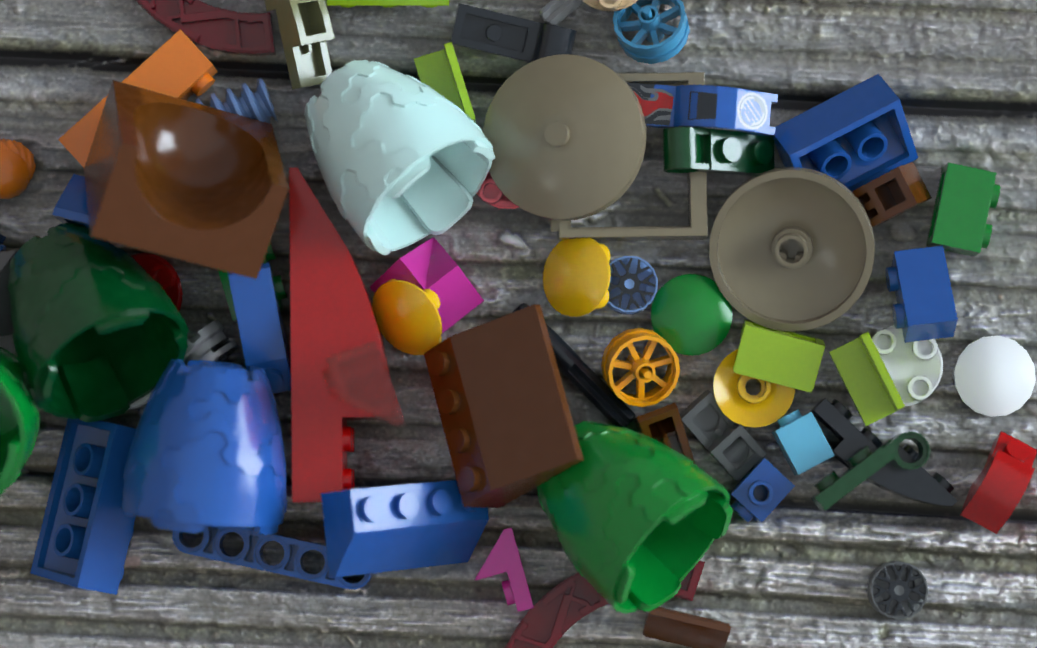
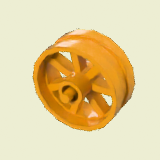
M644 328L625 330L615 336L605 348L601 361L603 378L612 392L628 405L638 407L656 405L667 398L677 385L680 374L679 358L672 346L653 330ZM648 340L642 354L637 352L633 342ZM657 343L662 345L667 355L649 360ZM627 347L630 354L627 356L626 361L616 359L621 351ZM668 364L663 379L655 374L656 367ZM613 367L629 370L618 381L614 382ZM636 378V395L621 391ZM653 380L658 384L653 389L645 392V383Z

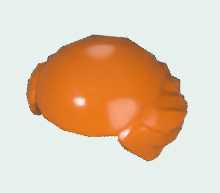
M3 138L0 140V199H11L19 196L26 190L35 173L36 164L32 152L22 143Z

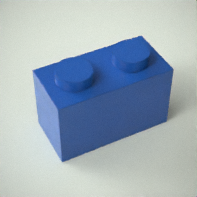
M943 245L894 251L891 267H886L885 275L888 291H895L897 304L892 306L893 321L896 329L902 328L904 342L954 337L958 318Z

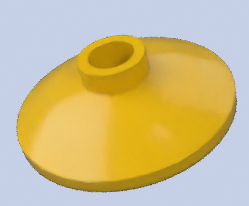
M738 349L728 354L719 364L713 380L714 398L721 412L734 423L750 428L764 427L783 417L793 402L795 389L735 373L733 366ZM748 380L759 382L760 392L757 395L747 393L745 385Z

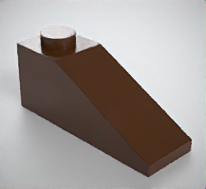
M914 162L899 166L852 191L864 207L870 219L872 229L932 198Z

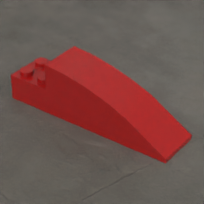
M289 167L292 502L322 503L321 493L355 489V469L347 467V453L355 452V430L352 426H347V420H396L392 380L383 337L373 311L370 296L355 260L297 167Z

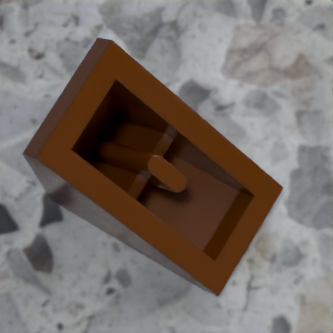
M675 402L634 419L639 433L672 448L691 459L695 464Z

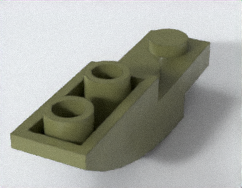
M264 0L267 11L276 10L292 90L322 84L332 73L326 41L335 39L325 0Z

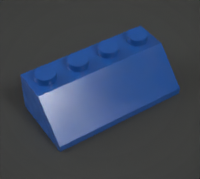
M67 419L31 567V574L76 588L117 595L120 581L124 575V564L129 543L133 537L136 516L125 517V511L121 509L124 486L123 474L130 446L136 432L135 428L105 421L87 423L80 419Z
M457 480L321 493L329 578L466 563L469 561L489 520L488 508L464 507Z

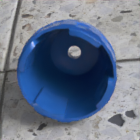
M182 359L170 360L145 406L127 456L123 474L124 486L121 509L125 511V517H146L151 519L152 525L156 528L189 533L203 531L206 525L254 527L253 532L262 535H271L278 532V526L283 524L287 510L286 460L276 402L264 368L249 366V371L247 372L245 369H242L241 365L230 362L189 360L187 366H185V362Z

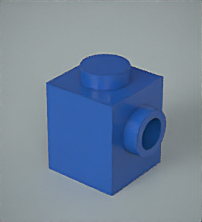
M762 458L729 493L730 497L734 500L731 507L747 523L753 518L758 523H762L795 485L767 459Z

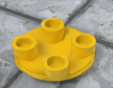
M576 238L562 240L552 249L544 266L543 287L549 303L556 311L569 317H581L595 309H602L609 301L608 287L611 275L609 263L611 255L607 246L599 244L592 238Z
M390 279L377 289L372 307L380 332L391 345L410 355H424V353L441 343L442 322L438 312L440 299L433 290H422L410 282Z

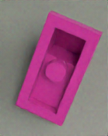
M512 527L504 529L476 576L475 581L507 572L509 580L501 582L507 605L516 604L517 611L521 612L534 608L513 529Z

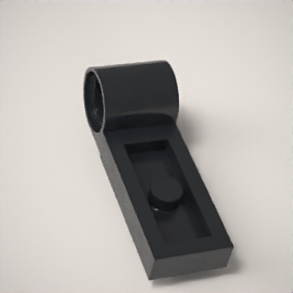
M459 3L449 42H452L454 45L530 63L552 55H571L577 31Z

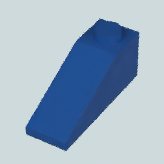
M269 263L261 265L257 279L228 272L247 372L249 371V366L264 368L273 394L291 391V354Z

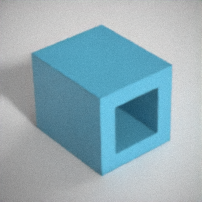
M799 409L778 419L777 422L780 428L774 430L772 434L794 476L835 456L812 412L802 416Z

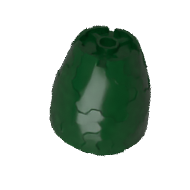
M76 223L58 224V226L48 229L47 236L40 238V236L32 237L22 245L11 259L8 291H10L13 326L12 338L20 368L39 409H43L61 418L80 419L87 423L97 422L124 414L132 403L153 391L171 359H182L184 361L188 348L187 333L189 330L186 322L165 291L129 254L107 240L91 237L90 228L85 225Z

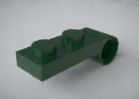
M694 127L663 129L664 172L693 173L700 171L755 176L775 169L774 139L772 136L751 135L746 132Z
M905 432L894 436L884 445L872 451L868 446H865L847 460L851 467L840 476L835 471H832L817 482L814 486L818 492L811 499L820 511H825L889 462L900 470L920 468L929 459V443L923 435L917 432ZM905 439L912 440L918 447V456L912 463L904 462L898 454V447Z

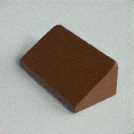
M658 607L650 612L647 611L643 635L692 648H724L731 631V626L726 622Z

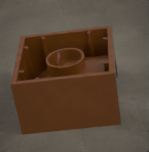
M115 80L112 81L84 167L91 237L257 279L289 190L272 124Z

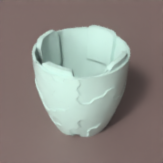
M353 60L346 63L340 69L332 72L322 82L319 98L314 95L306 103L304 115L312 150L330 196L340 214L347 219L364 244L372 251L379 252L382 255H387L391 251L412 245L430 234H443L471 209L473 197L480 190L491 168L492 161L495 159L492 144L484 136L480 127L460 108L425 83L410 75H404L393 70L389 66L377 61Z

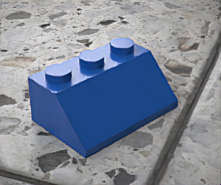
M879 74L776 126L775 136L773 137L785 167H801L822 172L841 182L851 192L899 166L918 159L900 99Z

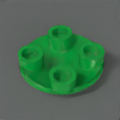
M698 274L680 275L666 282L655 295L651 306V323L654 332L663 337L672 346L676 354L701 355L715 349L726 338L732 324V306L725 299L714 280Z

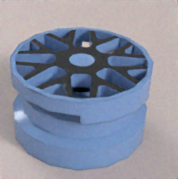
M622 256L614 259L610 263L611 275L608 287V307L615 312L633 315L645 310L652 303L658 289V279L654 268L646 260L637 256Z

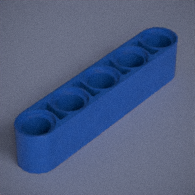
M206 525L203 529L202 542L196 547H190L184 542L183 532L172 531V540L179 551L194 556L345 589L364 587L371 581L373 573L365 574L360 582H350L345 577L329 578L326 545L279 534H257L253 532L254 529L247 527ZM231 532L238 533L244 541L242 552L236 556L227 554L223 548V540ZM271 541L280 543L284 549L283 560L277 565L269 564L263 557V549ZM310 550L319 551L325 559L323 569L317 574L308 572L303 565L304 555Z

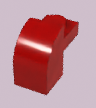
M1001 431L994 440L984 469L969 489L960 515L997 534L1017 507L1035 470L1032 465L1037 449Z

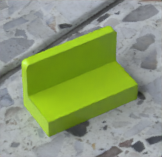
M452 42L445 43L443 50L414 58L420 82L430 86L455 104L476 123Z
M744 319L733 371L737 374L805 392H812L825 349L824 340L796 332L770 329Z
M868 331L861 334L859 338L829 352L865 427L905 407Z

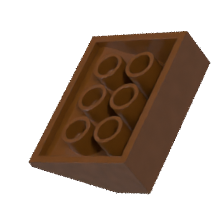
M531 305L450 336L424 353L464 507L501 508L553 476L584 460L541 305Z

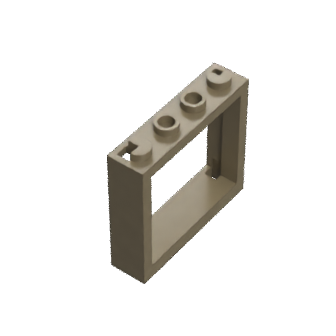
M705 72L617 73L626 82L670 86L705 85ZM700 171L687 173L688 226L571 227V220L550 219L551 232H559V242L576 238H592L595 241L705 240L708 236L707 174Z

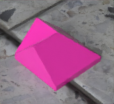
M434 237L399 258L370 286V289L375 294L377 289L390 279L410 282L422 290H433L440 299L438 312L442 322V334L484 302L457 263Z

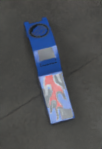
M627 82L642 107L646 127L718 128L746 132L751 135L775 136L776 127L770 126L771 104H777L778 94L725 86H670Z

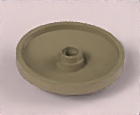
M561 54L543 57L528 63L514 72L495 94L488 108L483 127L484 136L493 146L495 159L492 161L489 172L497 187L512 203L521 209L552 220L566 221L586 218L614 204L635 180L641 168L646 149L645 117L638 98L631 87L609 67L596 60L578 55Z
M783 167L768 170L742 183L730 194L720 208L709 240L711 270L718 288L731 306L754 323L770 329L790 332L806 331L824 326L846 313L864 292L872 273L875 256V240L872 225L858 198L845 185L833 177L816 170L801 167Z

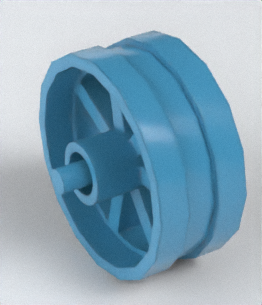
M638 0L626 9L614 11L613 15L614 31L620 47L627 56L637 62L654 64L667 61L677 55L687 43L690 28L685 7L681 0ZM661 4L672 7L669 10L659 14ZM632 12L639 18V20L626 21ZM678 16L681 17L678 28L664 24ZM639 31L631 41L625 39L622 32ZM664 34L670 36L669 38H667L666 40L662 41L661 43L659 42V41H661V40L663 39ZM645 39L648 42L653 43V45L648 46L641 44Z

